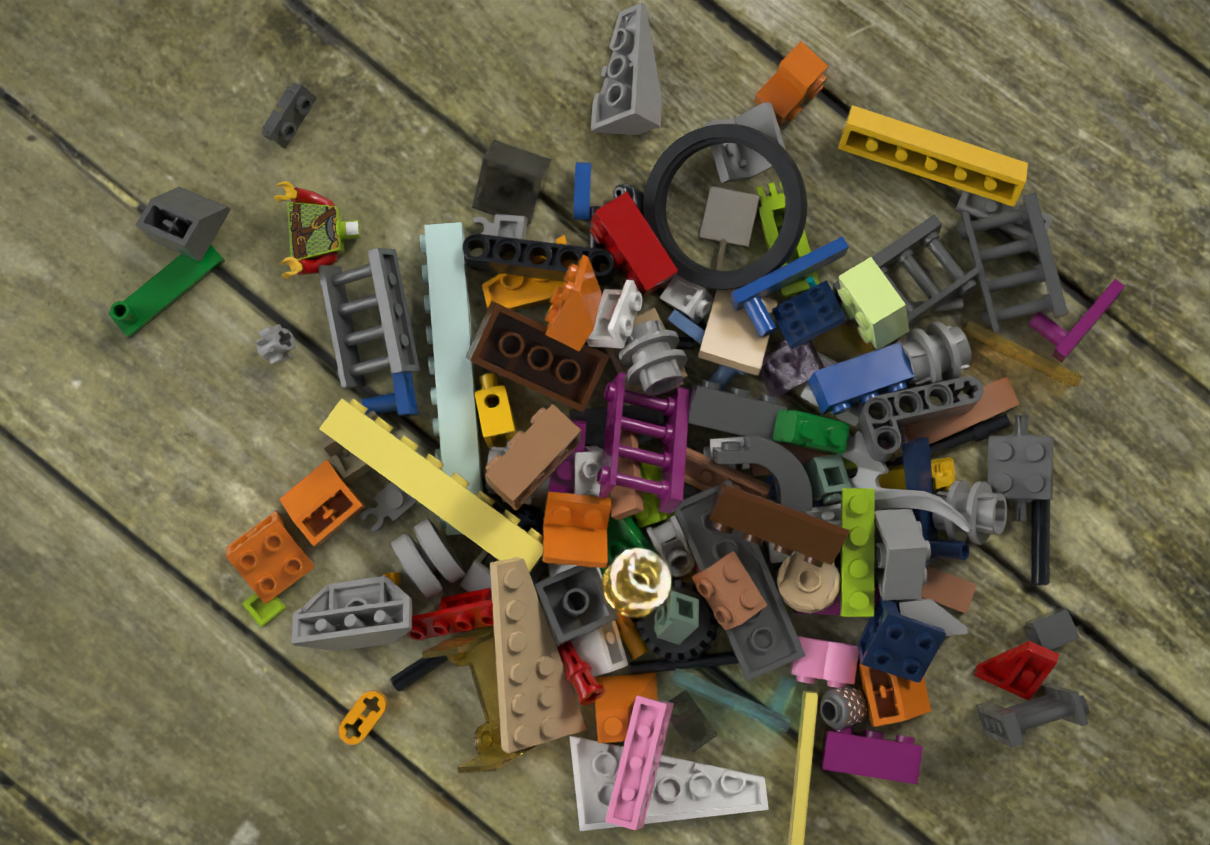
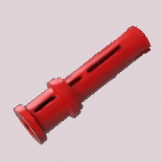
M571 642L557 647L566 670L565 679L567 683H572L579 695L578 701L580 705H588L598 700L605 693V688L601 684L598 685L591 673L592 667L590 663L582 661Z

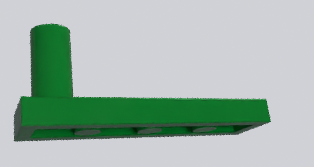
M212 244L209 246L201 262L180 254L123 302H115L111 306L108 315L128 338H132L225 262V259Z

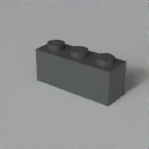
M703 379L701 385L691 384L688 423L742 436L744 434H755L773 440L777 413L779 410H787L786 406L779 403L780 398L772 395L761 394L759 399L749 396V390L733 386L731 392L719 389V383Z

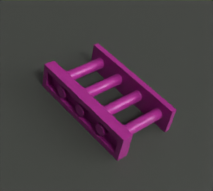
M619 372L614 381L607 384L604 393V400L608 401L603 459L596 478V483L600 485L599 497L606 498L616 485L657 495V498L660 499L659 511L672 514L683 501L690 390L678 387L673 395L667 397L666 400L625 390L626 374ZM623 402L663 412V415L666 416V424L663 427L622 417ZM621 429L661 439V442L664 443V452L658 454L621 445ZM618 457L658 466L659 470L662 471V480L656 482L617 472Z

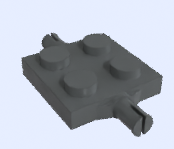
M1015 415V433L1007 436H989L988 484L993 493H1001L1006 500L1014 502L1013 521H1027L1026 503L1035 500H1053L1054 437L1028 434V415Z

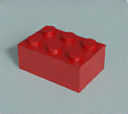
M628 192L623 193L595 211L590 222L592 225L589 229L597 244L603 243L607 251L612 254L615 271L619 269L625 277V280H623L624 285L626 280H633L643 299L673 279L678 269Z

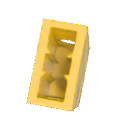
M496 373L484 374L479 377L481 390L474 393L483 437L489 450H491V447H506L507 441L517 434V429L505 385L499 386Z

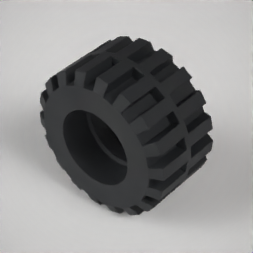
M675 580L673 583L663 582L661 583L662 586L652 588L650 590L651 594L648 597L645 596L641 601L643 605L641 609H638L637 613L639 616L637 627L641 633L640 637L652 652L668 661L687 662L689 659H696L704 651L707 652L711 647V642L715 641L719 623L715 619L706 599L698 592L695 584L690 582L684 583L682 580ZM670 590L699 600V626L680 645L657 638L654 630L656 611L659 606L667 602V595Z

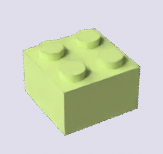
M872 257L838 276L841 288L838 290V294L843 301L840 306L849 320L854 318L859 324L857 330L866 344L871 342L875 349L878 350L909 332L906 304Z

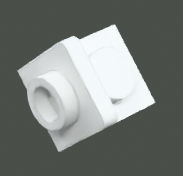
M677 274L660 296L664 303L683 313L696 324H699L710 313L714 298L705 288L693 284Z

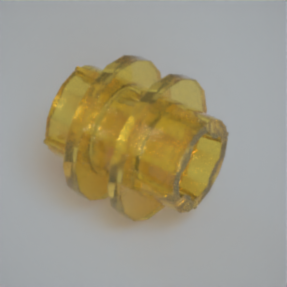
M633 548L625 550L606 568L602 576V591L605 600L614 611L625 617L639 618L649 615L667 599L671 590V574L667 564L659 555L648 549Z

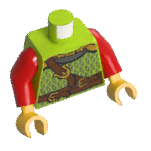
M287 181L275 185L283 187L286 192L285 196H274L276 201L283 202L289 199L292 201L287 203L291 257H287L279 263V265L286 264L291 269V272H285L281 275L284 279H289L295 274H319V266H331L337 262L338 256L344 254V239L361 238L359 220L342 221V213L332 200L311 190L294 188Z

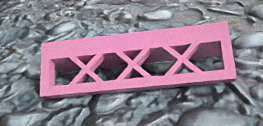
M636 696L605 822L632 830L644 827L674 703Z

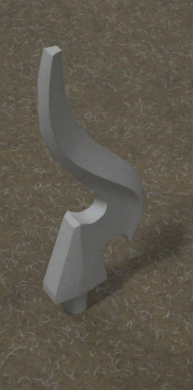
M857 431L854 436L849 433L846 451L844 455H841L854 462L858 467L857 475L853 478L848 477L851 488H875V508L927 510L946 517L967 533L972 530V527L963 516L941 497L925 491L882 488L878 480L882 474L888 473L887 466L884 462L875 461L870 457L862 431Z

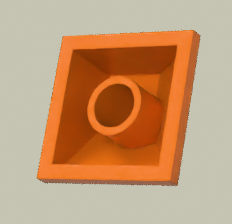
M656 672L594 677L598 685L601 684L605 688V693L595 701L598 743L625 741L636 696L658 701Z

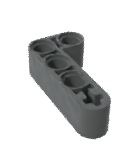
M965 376L870 398L859 414V424L868 454L875 461L887 462L895 455L901 445L899 427L971 411L982 397V384L974 377ZM929 397H937L941 401L942 406L933 405ZM899 403L908 404L912 409V413L903 412L899 407ZM868 411H878L882 415V419H873ZM877 440H887L891 445V449H882L878 445Z

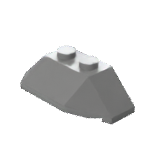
M387 576L328 584L313 596L302 609L299 608L293 613L291 644L308 648L341 651L395 643L412 629V599Z

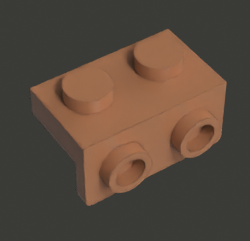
M734 551L726 554L706 569L692 576L698 592L706 599L715 619L722 625L724 630H729L743 624L767 606V603Z

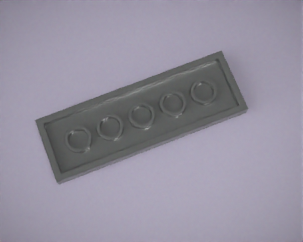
M730 480L723 482L724 484L733 487ZM719 484L684 499L674 510V513L686 537L699 572L726 554L734 551L767 603L765 608L743 624L725 630L744 677L749 681L806 655L758 544L743 539L745 533L733 529L732 534L715 529L713 528L715 522L708 519L721 485Z

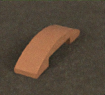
M1006 376L983 386L981 399L969 412L899 427L901 444L903 445L905 442H909L917 437L929 438V444L1020 405L1008 377Z

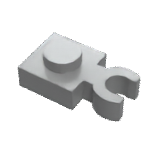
M495 214L494 223H490L483 217H475L473 219L475 224L484 225V231L481 234L525 239L528 219L525 216Z
M391 482L373 498L378 503V506L364 510L360 517L362 520H365L371 514L376 515L377 523L371 528L373 532H376L384 526L387 516L395 522L418 501Z

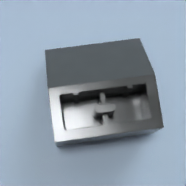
M177 187L150 199L135 226L151 241L201 262L231 209L185 188Z

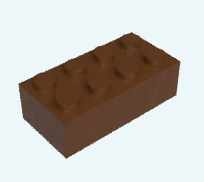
M491 300L465 358L578 411L584 412L610 356L586 344L583 345L580 351H577L545 335L547 326Z

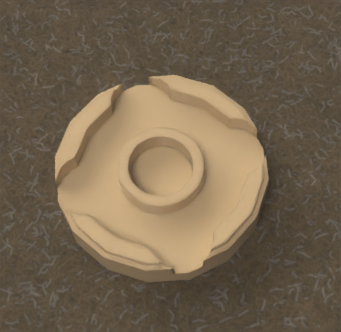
M801 553L787 557L780 566L777 577L779 595L784 602L796 611L805 613L819 612L829 607L839 594L841 582L840 573L835 563L833 562L831 565L823 562L822 567H818L803 561L805 555Z

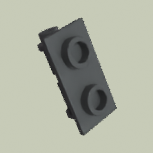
M293 82L291 87L287 86L277 103L284 110L282 113L275 110L272 111L266 123L262 126L264 129L262 135L271 141L274 140L282 148L286 149L303 119L311 110L317 97L302 84L298 85Z

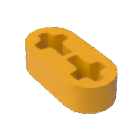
M371 690L365 692L357 700L339 726L338 733L343 742L355 745L362 742L368 736L387 709V699L382 692ZM377 697L379 699L377 705L380 707V710H373L368 716H365L363 712L368 707V704L365 702L366 698L371 700ZM360 718L363 720V723L358 728L361 735L360 737L354 735L350 738L347 735L349 729L346 725L347 723L353 725Z

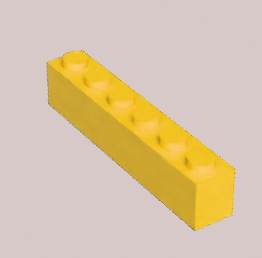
M854 105L851 106L838 145L840 150L1015 207L1027 178V162Z

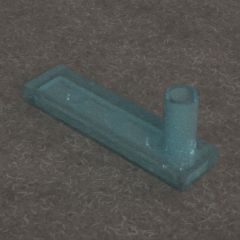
M678 668L673 670L669 679L671 684L782 733L788 731L792 719L785 715L798 682L787 676L781 675L768 708Z

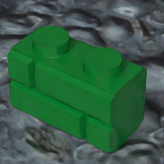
M779 410L776 417L773 441L822 453L844 455L850 427L849 423L800 411Z

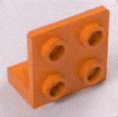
M548 491L543 519V562L606 568L608 563L607 527L611 510V498Z
M277 510L226 547V558L263 603H268L314 568V563L285 528L284 519Z

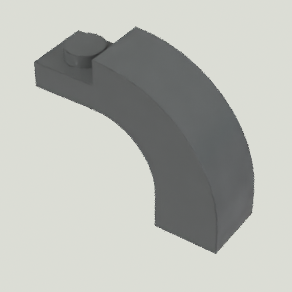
M744 434V446H740V442L725 441L721 442V447H713V460L717 464L754 463L766 467L774 480L775 503L799 512L812 511V490L804 467L789 450L777 442L760 435Z

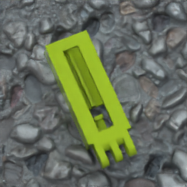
M780 180L781 193L778 194L774 182L767 184L770 196L765 197L762 185L755 187L757 195L761 196L757 214L767 250L772 247L779 235L777 228L783 225L782 214L785 213V196ZM805 230L795 251L783 266L811 252ZM815 271L779 289L781 299L809 290L810 287L806 279L810 276L814 278L817 285L820 284L817 272Z

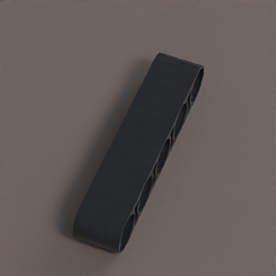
M472 234L464 240L462 245L467 265L477 271L566 282L564 276L568 268L562 266V263L568 259L579 262L582 255L589 257L592 268L598 263L606 264L609 267L604 272H597L593 269L599 286L609 284L615 276L614 258L611 253L603 249L485 234ZM482 248L485 250L481 256L474 257L470 255L473 249ZM506 252L516 254L511 260L501 259V256ZM541 255L547 258L542 264L531 262L536 256Z

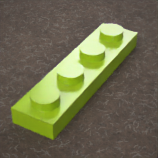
M841 488V527L850 531L841 547L840 616L874 617L875 488Z

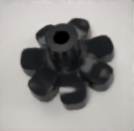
M523 504L517 511L512 512L521 520L518 526L526 532L533 528L535 531L543 533L544 512H541L540 508L532 506L529 509L527 504Z

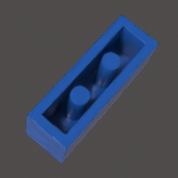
M899 342L814 371L808 383L821 414L833 412V415H839L850 410V405L861 402L862 405H865L874 396L908 389L907 385L915 375Z

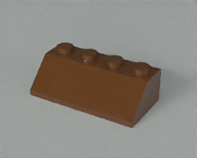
M724 483L720 485L708 518L715 522L713 527L729 534H732L733 529L745 533L743 538L758 545H762L763 540L775 544L773 550L788 556H792L793 551L805 555L803 561L818 567H822L823 562L833 564L850 531Z

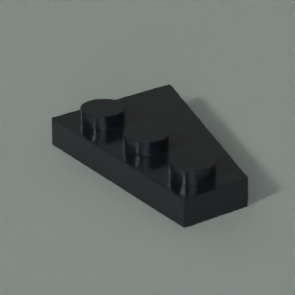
M633 404L623 405L622 417L664 427L663 412ZM607 407L585 408L584 412L576 409L569 410L570 420L587 421L585 446H598L603 450ZM638 434V445L655 437Z

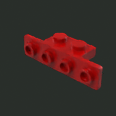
M485 588L441 598L437 611L412 616V629L407 635L414 640L421 641L427 638L494 626L492 590Z

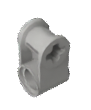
M675 515L670 517V521L654 529L651 527L646 528L657 553L660 554L668 572L672 576L681 577L693 569L694 559Z

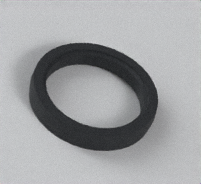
M715 124L698 128L683 135L662 153L647 180L643 199V215L678 269L676 273L678 276L702 287L716 290L739 289L781 268L791 257L800 242L805 228L807 193L802 175L795 161L773 138L759 130L744 125ZM722 143L744 145L763 156L776 171L785 196L783 225L772 247L756 262L733 271L713 270L690 259L675 242L669 229L666 215L668 190L673 177L681 165L701 149Z

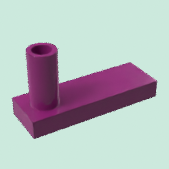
M1114 279L1070 332H1067L1042 311L1036 313L1028 325L1056 346L1052 356L1063 363L1119 297L1125 285Z

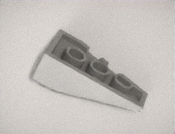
M641 2L619 12L609 46L613 50L609 65L603 66L601 76L605 78L601 93H595L592 104L591 131L595 133L640 135L661 127L662 95L646 5Z

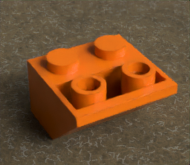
M582 255L577 265L572 263L564 276L566 283L563 287H556L550 299L552 305L545 317V321L549 322L545 335L577 351L581 350L594 330L602 296L589 257Z
M328 459L279 499L292 521L315 547H320L367 507Z
M861 661L857 662L862 692L867 704L869 724L877 727L905 721L931 712L924 676L921 682L917 683L861 665Z

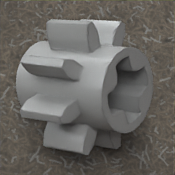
M278 324L273 328L268 326L259 332L262 338L255 343L257 344V351L263 359L270 361L273 365L279 361L283 363L292 358L289 351L294 349L296 345L294 337L289 330L281 328V325Z

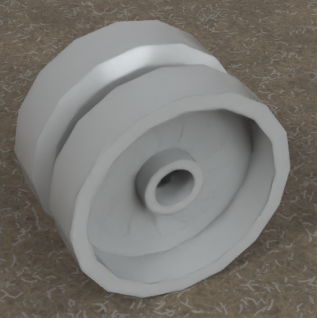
M426 518L414 526L415 535L421 544L420 547L407 534H403L392 541L391 545L407 575L428 599H431L443 591V583L436 572L437 570L450 583H454L465 576L466 572L441 532L429 518Z

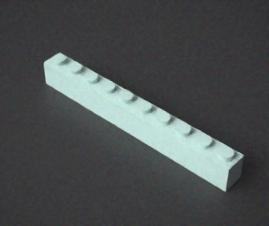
M462 222L424 225L425 234H420L421 253L426 252L427 264L422 265L423 283H429V295H424L425 313H431V326H426L427 343L433 344L434 356H429L428 361L430 375H435L436 387H431L432 406H437L438 418H433V431L435 437L440 436V449H435V458L444 464L442 471L449 476L456 472L469 482L467 489L477 495L479 491L483 492L478 411L474 393L476 392L474 363L465 358L472 344L467 263L462 250L465 240L464 227ZM440 518L441 530L446 529L448 536L464 535Z

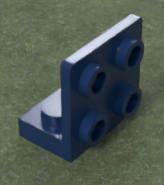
M827 280L771 309L790 349H794L847 321Z
M881 597L874 609V617H870L857 642L861 665L919 683L946 636L945 630L900 615L896 600L883 601Z

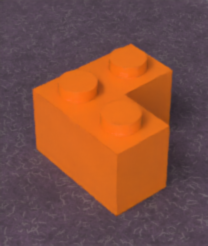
M800 41L780 62L777 72L756 93L754 102L757 105L770 102L773 106L777 123L780 126L786 120L792 122L803 110L800 105L808 97L810 100H813L823 89V84L827 80L825 74L829 66Z

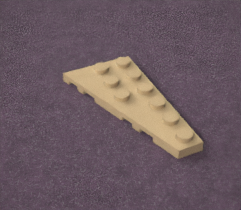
M514 557L490 563L502 750L511 753L587 730L571 685L565 679L566 671L525 560Z

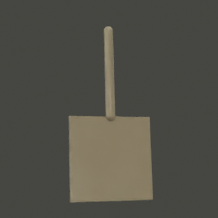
M710 186L699 237L720 241L714 270L721 271L727 243L746 247L750 246L760 195ZM710 289L709 294L714 298L716 289Z

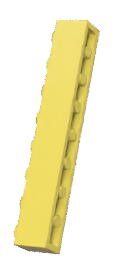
M341 398L319 428L322 432L499 561L514 557L523 558L529 573L532 572L543 557V536L533 528L526 532L519 527L518 524L521 520L506 509L503 513H500L492 506L495 503L493 499L482 491H479L477 495L467 489L469 482L456 472L449 476L442 471L441 468L444 464L431 454H428L426 458L416 452V449L419 447L416 443L405 435L398 439L390 433L394 427L380 417H377L374 421L365 415L368 408L352 398L348 402Z

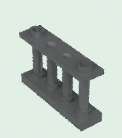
M1036 192L1024 195L1023 204L1019 205V209L971 221L968 211L962 212L963 221L957 223L961 239H968L975 268L980 272L978 280L986 310L981 311L985 329L991 328L993 335L1000 332L999 322L1045 310L1047 313L1053 312L1054 319L1067 316L1068 310ZM1019 221L1023 223L1029 222L1031 234L1026 235L1027 239L982 251L978 250L974 233ZM1026 251L1031 253L1037 252L1039 264L1034 265V269L986 281L982 263ZM1037 280L1039 283L1045 282L1047 294L1042 295V299L994 311L990 293Z
M935 214L872 257L906 304L909 328L960 293L961 296H964L977 286L975 282L980 273L977 268H974L965 275L939 242L938 234L940 233L942 223ZM922 245L924 248L928 247L954 280L953 284L941 292L938 291L913 258V251ZM896 263L899 265L903 264L929 298L927 302L915 310L887 275L889 273L888 269ZM838 280L833 284L832 291L836 299L841 302L842 300L838 294V290L841 289ZM901 337L897 338L896 340L892 341L884 347L895 344L900 340Z
M375 248L369 250V264L342 272V267L322 265L318 267L320 286L323 290L338 367L337 374L342 388L364 387V374L391 367L392 374H410L420 371L396 249ZM373 276L376 293L348 302L345 284ZM379 306L381 325L354 332L351 314ZM385 337L388 354L360 363L357 344Z
M1046 683L1041 685L1044 693L1043 697L1007 708L990 702L978 704L976 708L985 736L1007 746L1015 747L1025 744L1022 735L1026 734V730L1063 719L1081 726L1087 725L1088 704L1084 696H1079L1077 691Z

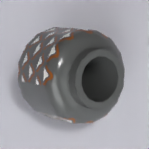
M848 685L830 689L823 694L820 703V715L831 728L838 730L856 726L866 716V700L858 688Z

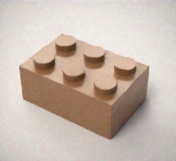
M553 404L547 410L542 407L532 417L530 422L533 425L525 433L519 431L508 443L511 448L502 457L497 454L485 467L488 470L485 474L488 485L515 511L582 443L581 429Z

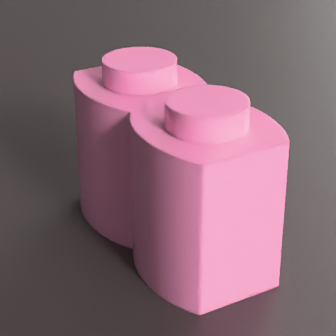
M797 635L806 656L791 663L790 673L797 675L796 681L815 684V678L828 680L827 686L835 688L844 687L847 683L854 684L859 655L857 645Z

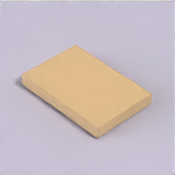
M737 289L716 290L698 358L758 376L769 335L760 337L745 308L735 311L730 299L732 292ZM763 297L761 300L773 320L774 315L771 309L777 306L778 301Z

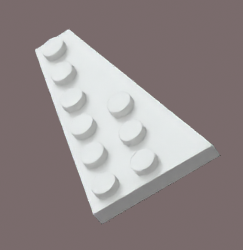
M570 735L580 831L622 827L605 822L624 746L598 743L596 740ZM661 755L645 824L769 810L764 776Z

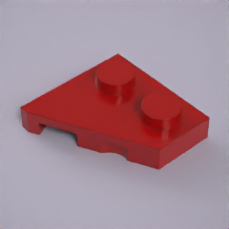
M1028 641L977 664L974 676L1030 701L1057 664L1059 654Z

